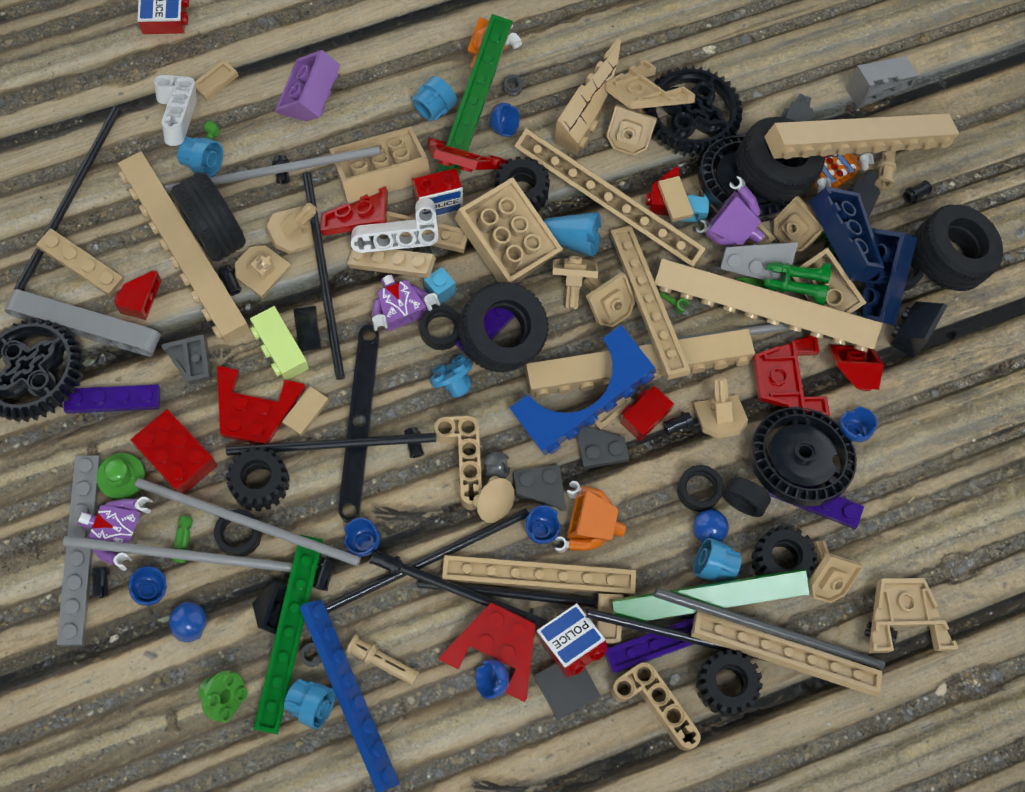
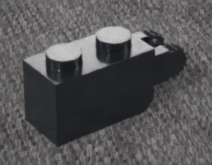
M872 169L866 171L862 179L858 178L854 186L850 184L847 191L860 193L868 219L880 195L879 188L874 185L878 175Z

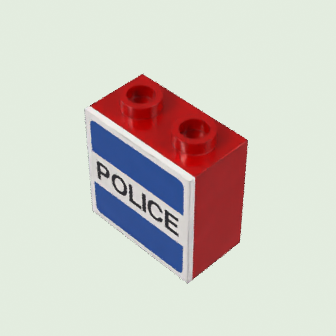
M139 0L137 21L142 34H185V25H188L186 8L189 7V0Z
M456 168L413 178L415 202L417 203L421 198L431 199L435 204L436 217L458 212L463 207V189ZM422 209L420 212L428 214L431 211L429 209Z
M577 603L537 630L540 643L567 678L580 674L586 665L592 661L600 660L608 651L606 639L591 620L585 617L586 614Z

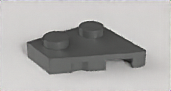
M204 334L162 344L163 350L169 355L174 365L180 370L182 376L190 385L212 379L207 337Z
M586 426L579 430L580 433L576 438L583 469L629 461L625 437Z
M560 465L513 471L516 496L532 499L536 503L547 504L558 508L560 511H566Z

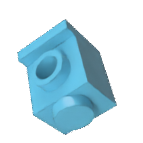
M693 194L687 195L694 215L691 218L680 221L703 223L700 220H706L708 216L709 200L705 194L703 197Z

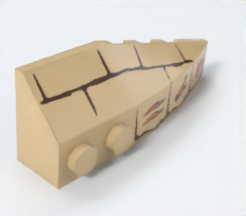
M618 38L606 52L603 59L604 62L599 61L594 74L590 73L588 75L585 86L581 84L557 120L554 143L576 155L581 148L584 149L586 147L590 133H595L600 123L598 120L608 101L610 94L605 91L606 82L613 79L616 74L621 40Z

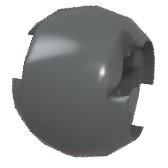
M495 451L489 453L484 458V465H486L487 469L486 477L489 479L492 476L506 478L510 474V467L508 468L507 465L509 457L503 452Z

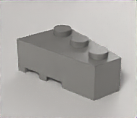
M906 56L857 65L846 90L859 109L911 88L918 74Z
M798 242L725 246L719 268L761 280L775 279L780 281L781 273L767 271V264L781 262L782 264L789 263L792 265Z

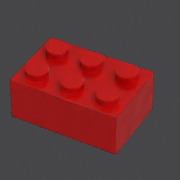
M168 409L130 439L138 451L175 491L186 494L217 467L213 457Z

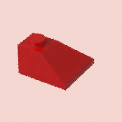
M829 344L828 349L837 367L857 389L862 391L879 390L884 364L875 349L868 348V351L865 352L855 349L851 345Z

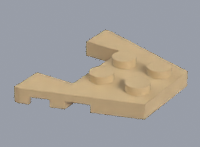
M645 59L639 62V66L633 65L630 67L629 72L625 75L621 73L606 82L605 91L629 109L695 102V94L684 86L666 92L648 80L646 77L655 75L656 67Z
M882 578L877 581L869 653H889L894 651L890 627L929 626L934 651H954L958 649L956 641H952L947 631L949 627L946 621L941 619L936 609L939 606L925 578Z

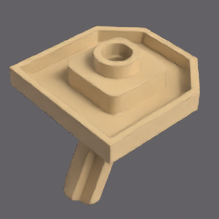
M617 104L606 136L614 150L632 156L647 150L657 118L644 114L643 108L632 110Z
M796 196L774 219V235L780 242H798L796 251H805L824 232L814 211L799 196Z
M307 203L304 207L299 206L273 213L266 226V231L274 248L288 254L313 248L314 242L310 219L316 214V206H313L312 203Z
M267 246L249 247L235 262V274L237 281L263 299L292 266Z
M580 256L553 259L552 274L566 276L565 307L567 309H578L582 277L598 278L596 262L583 259Z
M619 273L604 284L597 278L586 277L583 283L591 291L586 295V298L598 324L614 327L631 315L636 300L625 273Z
M717 377L713 381L714 397L710 400L693 403L699 424L704 433L717 439L740 435L748 424V418L738 395L728 396L727 379Z
M824 540L815 541L814 545L816 548L814 552L817 553V563L814 568L815 572L808 581L809 592L814 599L832 603L847 594L864 566L859 562L830 554Z

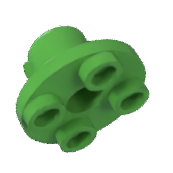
M118 453L108 457L100 465L97 472L98 487L107 497L115 500L136 497L141 490L135 487L136 480L138 478L146 479L143 464L138 458L127 453Z
M229 670L221 671L212 678L209 676L200 684L198 690L205 716L211 720L223 723L231 719L248 694L247 689L244 688L241 676Z

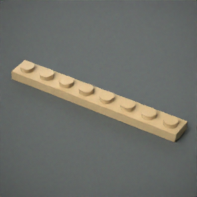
M632 226L611 230L610 237L667 380L689 375V365Z
M444 555L442 579L450 582L634 596L636 570Z
M697 611L694 615L691 637L734 651L738 650L743 652V654L875 697L881 693L882 671L700 611Z

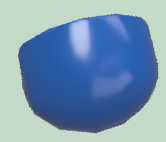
M509 103L497 104L490 114V126L493 132L506 137H511L516 133L520 121L518 108L511 106Z
M858 406L853 411H846L839 422L840 431L847 438L851 439L852 442H864L872 437L878 421L869 409Z
M548 505L537 506L532 509L525 520L526 534L530 540L537 544H549L557 538L561 528L557 511Z
M714 509L704 510L694 519V535L701 543L707 538L722 542L728 534L729 523L720 511Z
M363 517L356 518L350 521L344 528L346 534L344 544L351 554L364 557L373 554L374 550L378 548L380 532L371 520Z
M145 566L137 569L130 577L129 594L131 599L137 604L151 606L159 603L165 596L167 588L166 577L158 568Z
M183 602L177 605L169 618V628L172 636L181 642L189 643L199 639L207 625L205 610L199 604L193 602Z
M490 659L483 661L484 665L477 667L475 672L477 690L485 699H492L503 695L509 685L507 668L499 660Z

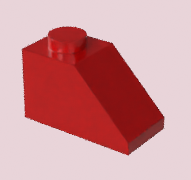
M679 167L673 168L652 184L651 192L646 193L645 205L649 206V210L656 215L669 216L658 187V182L679 176Z
M152 270L123 284L121 291H118L115 296V305L120 314L142 320L147 319L162 282L157 271Z

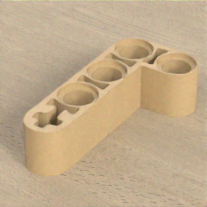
M471 416L442 417L436 421L434 426L437 441L441 444H458L461 504L467 510H475L477 508L473 505V500H469L468 496L469 488L473 487L474 497L480 494L482 490L478 421ZM466 426H471L474 431L472 433H465L462 429ZM443 427H448L451 431L448 434H442L439 430ZM467 448H472L475 450V453L468 456L463 451ZM472 470L477 475L474 478H467L464 473Z
M640 663L614 682L611 688L612 697L618 702H626L640 693L679 749L689 751L699 744L701 738L698 729L651 664ZM637 671H647L649 680L641 681L637 676ZM626 684L629 688V694L626 696L620 695L617 691V685ZM658 690L662 692L664 696L663 702L654 701L652 691ZM668 711H674L678 715L677 723H670L668 721ZM684 723L685 727L678 732L674 730ZM690 733L692 738L690 742L685 743L683 738Z

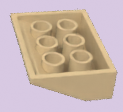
M411 126L329 149L330 154L333 155L376 146L380 147L381 155L334 163L348 204L360 201V197L366 194L369 197L379 193L378 189L385 186L388 192L402 190L405 187L414 185L413 178L431 174L428 158Z
M513 177L461 207L454 218L491 273L500 283H518L563 250Z

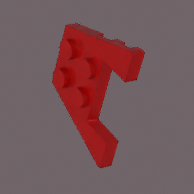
M428 137L427 148L432 157L438 159V163L451 166L456 164L460 166L459 169L472 172L473 170L500 169L503 163L507 164L508 159L494 155L481 156L446 146L447 142Z
M808 335V337L803 339H797L789 344L777 346L754 355L752 361L759 401L784 408H809L830 416L827 396L804 397L798 356L818 355L820 350L817 337Z
M218 366L217 380L221 437L253 444H269L282 425L283 419L295 406L298 397L304 393L306 385L285 380L278 402L234 393L239 371Z
M491 602L439 657V660L459 669L469 647L479 650L515 668L505 693L526 702L536 623Z

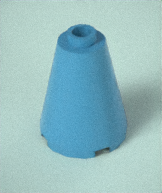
M592 212L552 217L544 220V223L561 247L589 257H594L597 254L601 235H598V228H601L600 213Z

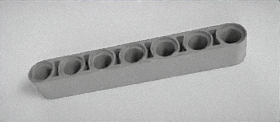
M18 289L13 290L5 308V312L13 317L25 321L33 319L37 322L40 318L45 322L47 320L52 323L56 322L67 328L73 335L148 357L153 356L161 334L154 329Z

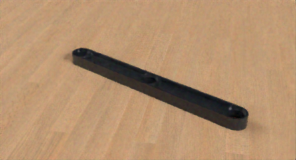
M373 325L363 326L358 335L347 438L369 437L380 342L379 331H375ZM371 331L375 333L376 337L372 341H366L363 339V335ZM358 416L366 419V423L362 427H357L353 424L354 419ZM368 447L345 448L338 511L341 519L347 523L360 517ZM348 505L356 508V513L351 517L343 514V509Z

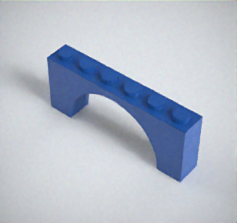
M622 325L603 338L604 344L612 358V376L606 391L593 405L577 412L561 413L542 407L527 394L510 407L544 455L548 453L551 455L561 448V443L567 439L570 441L577 437L581 428L585 425L587 427L593 425L599 419L597 416L604 411L606 413L610 412L617 406L616 402L623 397L625 399L629 398L636 392V387L642 383L646 385L654 379V374L656 373L654 365Z

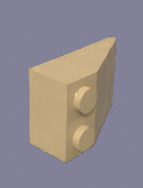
M828 247L799 266L819 268L823 263H831L832 269L828 284L790 276L792 281L828 285V293L824 304L826 307L851 314L866 304V301ZM802 294L807 301L815 303L812 296Z

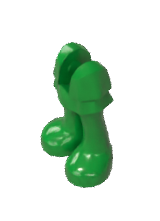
M768 263L766 270L781 273L780 281L764 279V286L775 292L779 290L782 293L787 291L812 296L816 304L824 306L828 285L790 281V276L828 284L832 264L823 263L819 268H805L793 266L789 263Z

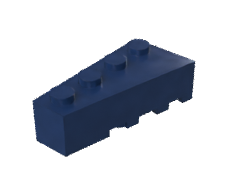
M825 187L809 201L850 280L868 282L884 269L860 193Z
M871 228L884 269L866 282V288L863 289V298L866 301V304L863 305V318L895 326L917 237L901 232Z

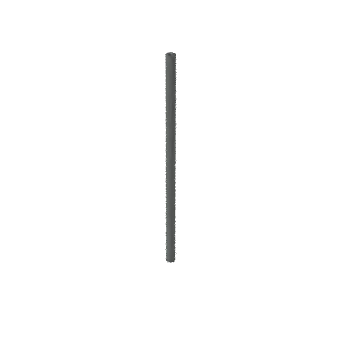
M656 588L654 592V597L880 670H883L885 667L884 660L661 588Z

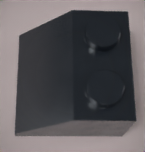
M916 301L911 308L906 307L900 317L903 319L902 324H897L890 335L894 337L890 345L914 358L929 341L948 305Z

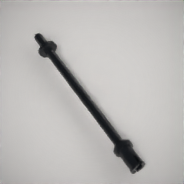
M377 549L374 550L369 564L389 571V574L403 573L486 607L493 602L536 623V626L539 628L550 622L533 615L534 608H530L528 612H525L404 564L400 556L396 555L393 557Z

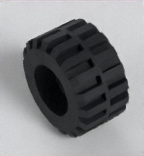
M521 156L516 157L514 161L512 158L507 160V164L503 163L500 166V170L496 172L495 187L512 177L516 182H526L533 187L530 191L524 192L537 212L540 211L541 207L544 208L546 200H548L550 179L548 171H545L543 164L538 165V161L535 159L530 161V157L521 159Z
M250 447L249 452H246L245 449L240 451L242 454L240 457L235 455L232 458L234 464L229 463L227 467L229 472L226 473V479L228 480L227 486L238 504L244 505L248 510L255 508L256 511H261L262 507L269 510L271 509L270 505L273 503L276 506L280 504L279 498H285V490H289L288 481L290 480L282 458L279 455L276 456L275 452L271 449L267 451L265 447H260L259 450H256L255 447ZM258 469H265L271 472V479L264 487L250 489L245 486V481L251 472Z
M783 525L777 526L775 530L773 528L768 530L753 548L755 550L751 556L754 559L752 568H757L756 576L805 569L808 578L816 567L814 560L817 559V553H813L816 547L814 543L809 544L808 540L810 537L808 535L805 537L801 535L802 530L797 529L793 531V526H787L785 529ZM775 547L788 549L794 555L795 568L786 570L779 567L773 560L772 549Z
M732 650L719 651L706 660L697 673L698 681L696 682V688H699V693L697 694L699 699L703 698L705 701L703 702L705 707L709 706L712 708L711 711L713 713L719 712L721 716L737 715L752 707L761 695L759 690L763 686V683H760L762 674L761 672L757 673L758 665L750 662L752 659L750 656H742L743 652L738 650L735 653ZM720 670H731L738 675L742 685L738 696H726L718 689L716 675Z

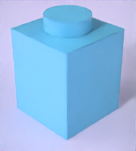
M443 267L433 272L430 278L424 279L425 291L429 294L435 293L440 305L456 294V283Z

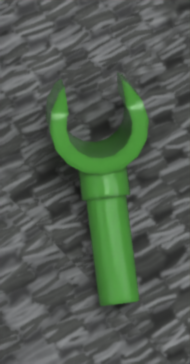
M210 120L207 121L204 131L208 133L206 138L212 140L213 137L219 135L220 130L215 123Z
M662 291L660 293L661 298L674 306V311L677 314L685 312L679 304H682L684 307L690 305L689 301L685 298L676 300Z

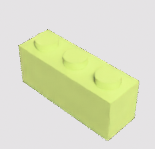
M275 306L250 318L253 325L250 327V331L255 340L260 338L263 343L260 348L265 357H271L274 362L271 364V367L277 377L281 375L285 381L309 369L304 355Z

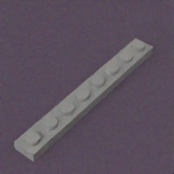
M99 455L75 456L67 534L69 537L87 539L91 529L77 525L82 511L95 516L97 513L99 491L97 472L101 465V457ZM66 546L57 645L59 647L85 645L90 573L93 557L92 549Z

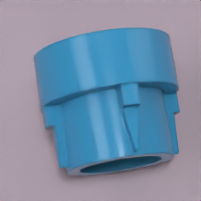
M432 76L412 98L417 112L428 121H436L441 115L444 116L457 104V97L453 89L437 76Z
M185 137L184 142L179 145L177 159L181 165L190 167L193 173L201 172L206 173L208 177H213L222 165L223 148L215 140L204 137Z
M707 538L697 552L693 573L695 576L709 582H714V580L718 582L735 580L741 566V553L732 550L730 546L720 541Z
M298 679L286 695L284 709L296 716L301 724L317 730L328 719L334 706L336 694L333 689L323 684Z

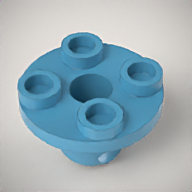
M459 355L452 360V363L446 366L441 364L432 370L434 375L430 378V383L434 388L445 386V391H449L454 398L461 397L471 388L470 378L467 373L471 370L473 364L465 355Z

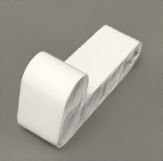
M160 75L154 79V87L157 101L161 104H167L162 118L164 141L170 146H177L185 140L197 103L195 81L191 77Z
M429 198L418 200L415 205L416 220L356 226L351 233L352 249L358 253L435 244L438 240V225L434 202ZM422 209H429L431 212L423 214L420 211ZM432 230L433 233L426 235L423 231ZM403 232H409L411 235L408 237H403L400 234ZM385 234L388 235V238L381 239L378 236Z

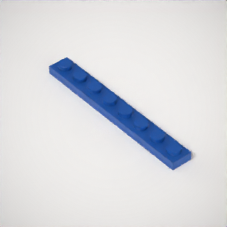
M322 599L303 604L299 607L374 788L376 792L389 790L399 785L400 782L338 639L336 630L327 613V609Z

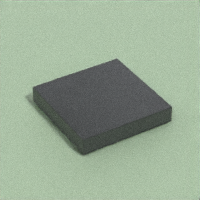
M554 664L533 676L557 721L601 697L586 668L580 674L567 678L558 665Z

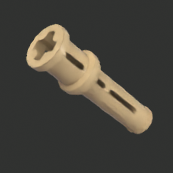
M896 151L882 152V159L877 165V170L879 171L878 178L875 182V186L880 189H891L894 187L893 175L897 169L895 163Z
M354 635L347 647L346 655L349 656L351 654L361 659L366 666L373 664L410 684V686L414 684L419 671L378 651L377 645H370L360 640L358 635Z

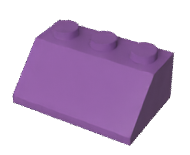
M323 50L298 58L275 111L303 121L319 118L324 111V104L331 94L330 89L333 82L338 77L337 72L340 64Z

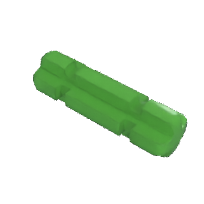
M179 517V528L176 530L173 548L188 550L191 533L189 529L192 527L193 522L191 517ZM172 559L175 563L186 562V560Z

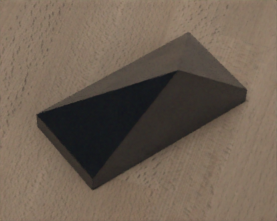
M316 306L294 309L297 341L301 352L322 349Z
M273 581L252 603L259 629L276 635L287 589L286 585Z

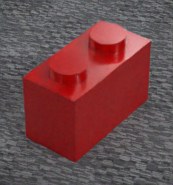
M653 386L649 391L644 389L638 395V401L633 406L629 404L621 413L623 416L620 424L639 441L643 440L671 412L674 403L656 386Z

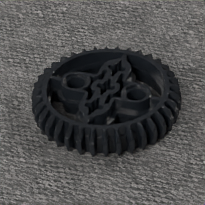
M684 65L682 70L678 67L674 69V72L669 69L666 74L662 73L660 78H656L654 84L666 92L679 88L672 87L678 84H696L691 90L695 94L694 103L663 106L664 111L673 116L670 122V130L660 121L656 107L643 108L644 114L657 118L652 135L655 134L654 140H660L661 146L666 144L668 151L671 148L675 149V155L681 151L683 156L690 153L693 158L695 153H698L702 157L708 147L715 141L724 138L723 141L726 143L725 137L736 136L742 121V101L739 100V94L735 93L736 87H730L731 81L725 82V76L718 77V71L713 74L710 73V68L705 71L702 66L699 69H695L694 65H692L688 69ZM715 92L727 105L729 111L728 122L724 120L722 111L712 105L716 97ZM696 129L707 135L717 134L707 139H688Z
M40 318L37 322L30 319L28 323L21 320L20 325L13 323L11 329L4 327L5 332L0 334V359L3 357V361L7 365L0 372V417H5L10 421L14 419L18 422L22 419L29 422L31 418L38 421L39 415L47 418V412L55 413L57 406L63 408V401H70L68 396L70 393L76 394L74 387L81 386L78 379L84 378L81 371L85 370L83 365L85 360L82 355L83 350L79 345L80 343L67 328L56 322L52 323L49 320L45 322ZM33 337H51L55 339L50 341L42 340L32 348L21 343V341ZM66 351V369L57 384V380L52 372L62 364L63 355ZM28 391L33 396L40 398L30 403L18 405L3 402L5 399H19Z

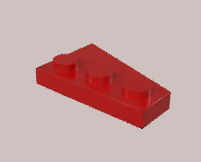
M386 186L378 189L379 193L370 197L368 194L360 197V201L351 205L345 203L322 213L320 231L323 236L351 232L359 225L387 223L388 190Z

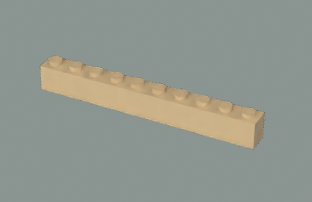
M947 113L774 123L764 137L774 159H790L792 157L807 158L810 156L824 157L836 154L947 148L953 143L959 132L950 114Z
M526 128L515 144V148L533 160H537L539 164H543L545 168L692 267L697 268L709 249Z
M142 151L119 162L118 165L121 171L118 174L124 185L129 183L131 188L128 191L133 200L140 201L141 205L138 207L144 218L149 216L151 220L148 223L155 235L159 233L162 239L159 242L164 251L169 250L172 254L169 259L175 269H181L182 274H180V277L185 286L190 285L193 291L190 294L196 304L201 302L204 307L201 312L206 321L212 320L215 325L212 327V330L217 339L222 338L227 345L249 333L250 330L247 322Z
M665 259L661 260L655 284L659 286V291L671 294V291L675 290L680 292V297L690 300L693 299V296L702 298L701 303L713 307L714 303H719L723 305V310L735 313L736 309L745 311L744 316L757 319L758 315L766 317L767 323L779 326L780 322L789 324L788 329L801 332L802 328L810 330L811 336L823 339L824 335L833 337L832 342L845 345L847 341L855 344V349L865 352L868 351V348H875L883 324Z
M749 329L678 340L692 373H700L709 368L720 370L734 364L736 366H744L749 364L755 355ZM654 345L639 346L656 369L653 380L665 376ZM604 351L526 364L525 374L530 397L545 398L553 393L565 395L571 393L572 390L581 389V391H589L597 386L607 388L612 376L610 352Z

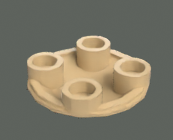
M492 476L480 494L474 497L473 505L477 508V512L482 520L487 523H495L509 513L515 498L511 482L505 478Z

